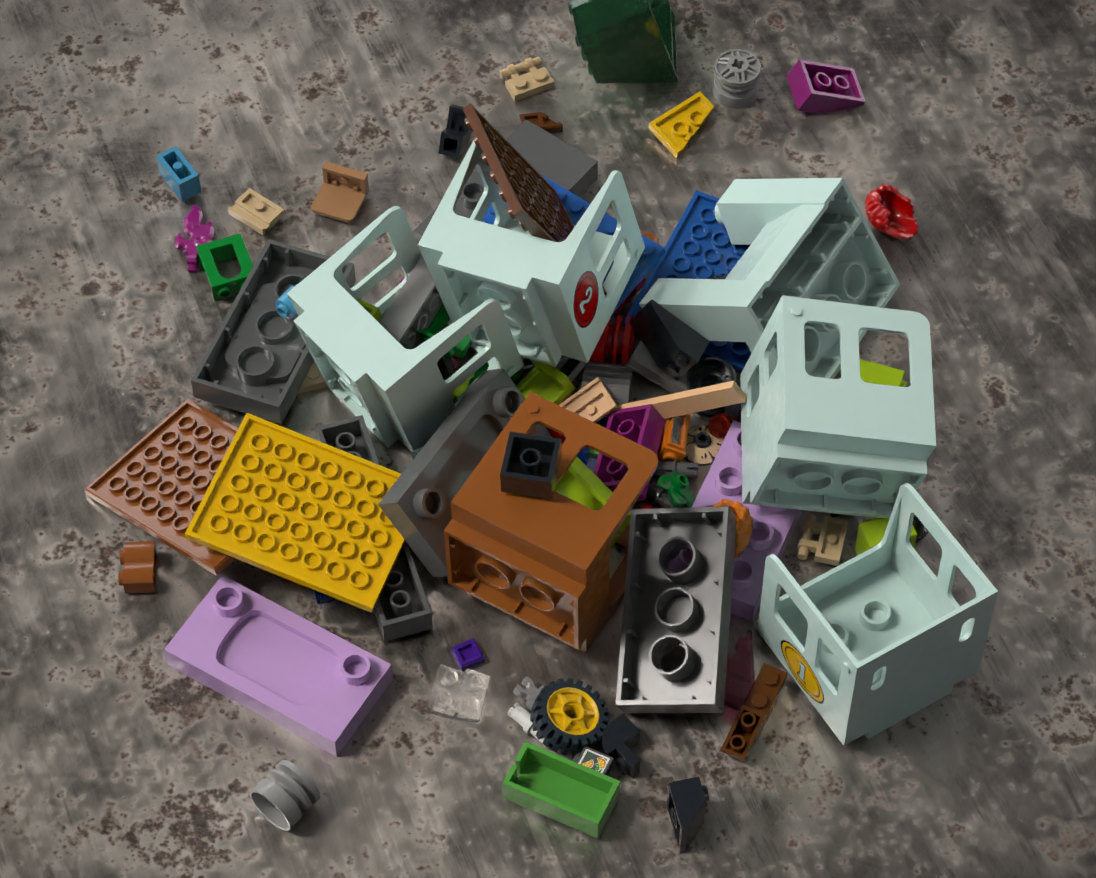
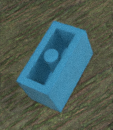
M176 146L156 156L159 174L181 202L201 193L198 173Z

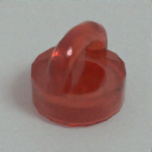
M719 413L709 420L708 429L714 437L724 438L733 421L728 415Z

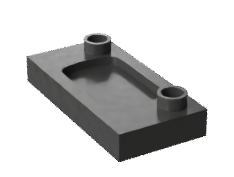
M271 239L267 240L191 379L195 398L282 424L314 363V359L294 323V320L299 317L298 314L292 319L281 317L276 311L275 302L291 286L299 284L329 259V256ZM348 262L344 265L342 272L349 287L352 288L356 282L355 268L353 263Z
M504 368L483 371L378 503L379 507L433 577L448 576L444 529L452 520L451 501L525 400ZM536 424L537 436L553 438L544 425Z

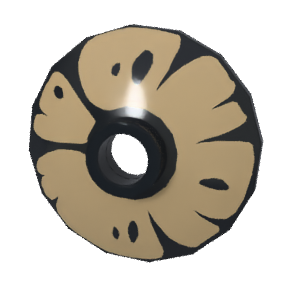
M695 425L688 429L686 456L684 459L689 463H698L699 466L713 464L725 438L720 431L711 426Z

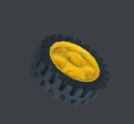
M563 678L558 679L556 683L552 681L541 690L531 708L530 722H533V731H537L536 737L539 740L544 738L543 745L547 747L549 744H552V751L557 752L560 748L562 755H567L570 751L571 756H575L577 753H581L585 746L594 749L599 743L603 731L609 723V717L607 716L609 710L608 707H604L606 704L604 698L598 700L600 693L597 690L592 693V686L588 684L584 688L582 687L583 681L578 680L574 684L572 678H568L565 682Z

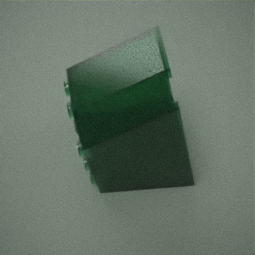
M571 0L568 3L571 16L573 15L576 28V44L578 47L581 46L583 61H587L589 75H593L596 83L678 82L676 18L669 0Z

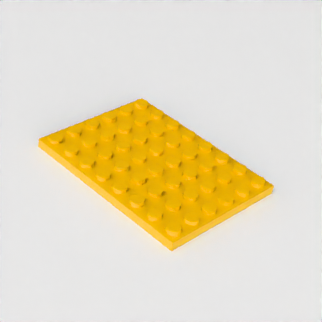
M246 413L185 532V538L372 613L405 542V539L378 505L401 476V473Z

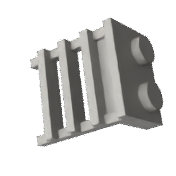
M586 362L581 389L598 377L617 405L629 403L633 370L626 365Z

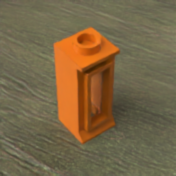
M691 413L665 419L666 422L657 453L658 460L663 462H680L686 456L685 450Z

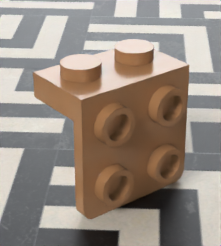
M325 162L322 167L324 183L311 205V211L315 214L352 223L369 192L368 173L343 167L339 164Z

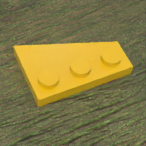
M699 91L651 121L648 128L670 153L677 158L713 112L714 106Z

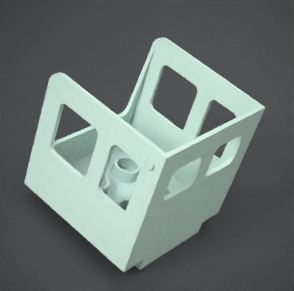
M393 206L291 289L287 295L299 316L294 320V323L328 388L356 417L363 415L366 427L387 448L399 439L416 456L476 380L467 387L463 395L453 402L451 394L460 384L486 362L489 364L487 370L504 368L509 377L521 369L524 364L501 304L496 298L487 299L480 306L454 323L449 320L447 323L448 327L414 349L404 348L357 302L358 298L360 299L394 269L401 266L405 275L404 280L374 305L379 308L383 317L384 311L390 308L396 292L406 282L409 271L414 269L418 263L421 251L406 215L399 206ZM386 232L394 249L392 255L357 285L350 288L342 272L344 265L381 234ZM482 325L488 339V344L483 346L472 343L471 347L478 354L451 377L444 380L437 366L438 360L476 327Z
M782 295L740 374L741 389L747 395L745 402L741 403L743 504L890 519L900 486L909 483L917 490L927 475V459L936 447L929 321L923 314L914 311ZM805 324L834 326L839 330L841 378L831 379L814 377L807 374L805 370ZM860 330L902 334L907 337L910 364L909 387L866 383L861 379L858 334ZM777 339V365L770 376L769 353Z

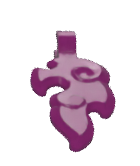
M192 205L191 211L185 216L183 221V231L191 237L185 239L182 233H178L174 243L177 250L185 248L182 252L187 255L188 272H197L198 254L196 246L212 242L215 230L211 221H208L205 225L201 223L203 212L197 205Z

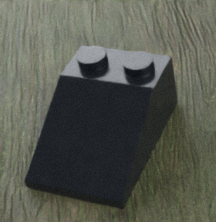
M653 299L630 320V323L657 366L668 376L676 380L699 361L710 342Z

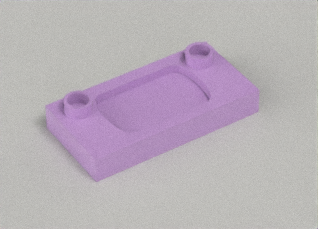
M223 575L164 649L168 666L336 757L393 680L390 663Z

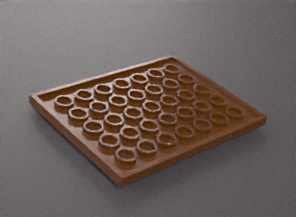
M471 103L465 106L463 111L467 118L464 121L467 127L475 134L472 137L475 144L484 152L481 154V157L485 164L492 169L489 174L493 181L500 186L498 193L503 201L508 203L509 207L506 209L510 217L514 221L518 219L522 229L525 232L529 230L532 236L553 242L566 240L574 229V225L557 191ZM602 284L604 294L607 295V292Z

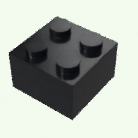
M510 432L500 472L501 492L553 499L562 458L561 439Z

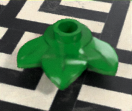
M673 472L670 475L659 477L657 486L669 492L673 507H679L684 504L686 508L692 507L695 497L690 491L689 480L684 474Z

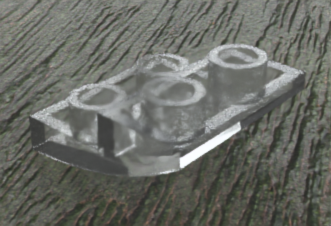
M440 664L436 671L426 712L453 720L478 723L481 718L491 677L468 668L465 672H461Z

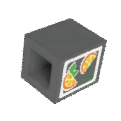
M586 746L581 754L577 753L573 759L574 762L609 777L613 771L612 757Z

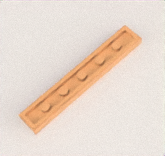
M729 381L621 404L615 410L652 404L660 415L666 419L743 403L747 395L735 381Z

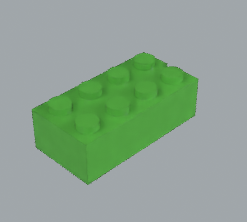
M525 741L515 759V765L512 764L502 783L503 798L598 839L620 797V781Z

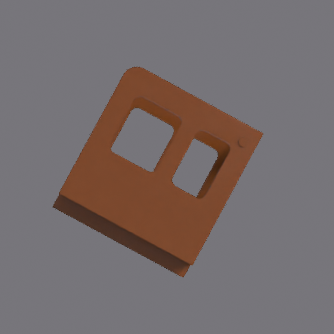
M530 392L451 501L452 520L444 529L448 584L587 653L624 598L630 525L628 524L623 532H618L656 471L658 466L657 455L652 450ZM536 424H541L566 437L565 442L562 444V458L555 487L584 448H591L626 465L629 470L600 510H592L558 493L556 490H554L553 499L501 492L500 472L509 433L517 432L536 435ZM618 533L620 536L614 544L624 548L627 554L610 578V545L614 536Z

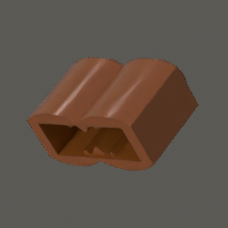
M155 541L125 542L124 550H120V565H123V571H119L118 574L119 586L124 587L125 593L155 592L157 568Z

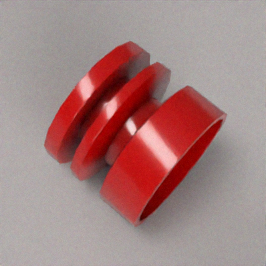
M618 315L615 325H610L609 319L588 362L604 363L607 353H610L612 364H617L619 355H622V365L628 363L634 352L636 331L630 323L631 316L627 317L625 327L622 326V315Z

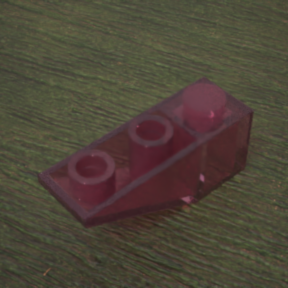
M750 629L747 630L744 637L740 636L738 638L734 656H729L727 659L724 705L737 711L744 705L755 683L752 630Z

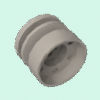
M732 49L721 53L716 59L713 94L720 104L734 109L746 108L752 105L758 98L761 64L753 53L742 49Z
M281 760L275 766L276 769H272L268 773L269 779L263 778L249 793L254 805L271 823L282 830L288 831L302 817L301 811L307 812L312 807L311 804H315L321 797L317 786L302 769L288 760Z

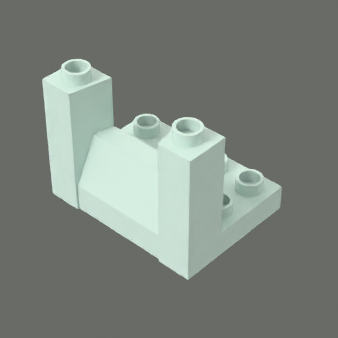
M843 178L735 179L716 203L715 218L720 225L725 226L732 245L750 246L725 279L658 278L639 304L643 308L653 299L709 341L746 342L752 354L782 295L884 308L900 286V283ZM805 324V370L807 374L814 377L834 379L841 369L839 330L834 326ZM860 330L858 332L859 342L868 330ZM777 339L769 353L770 376L777 365Z

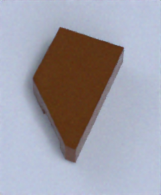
M542 112L519 114L520 125L525 120H528L549 133L563 132L562 123L554 122L549 119L548 115Z

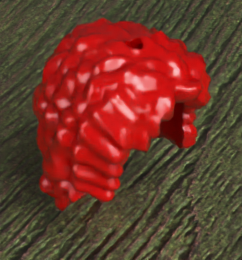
M882 184L866 196L864 203L865 212L868 216V221L876 230H880L889 236L892 235L893 238H898L902 241L911 240L914 235L918 234V224H916L918 219L913 217L914 204L911 203V199L899 193L896 187Z

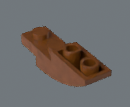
M766 663L763 664L744 705L741 706L720 749L721 752L741 761L746 760L777 703V697L788 676L787 672Z

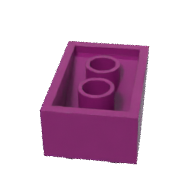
M799 59L786 76L799 111L820 113L864 105L866 102L854 68Z

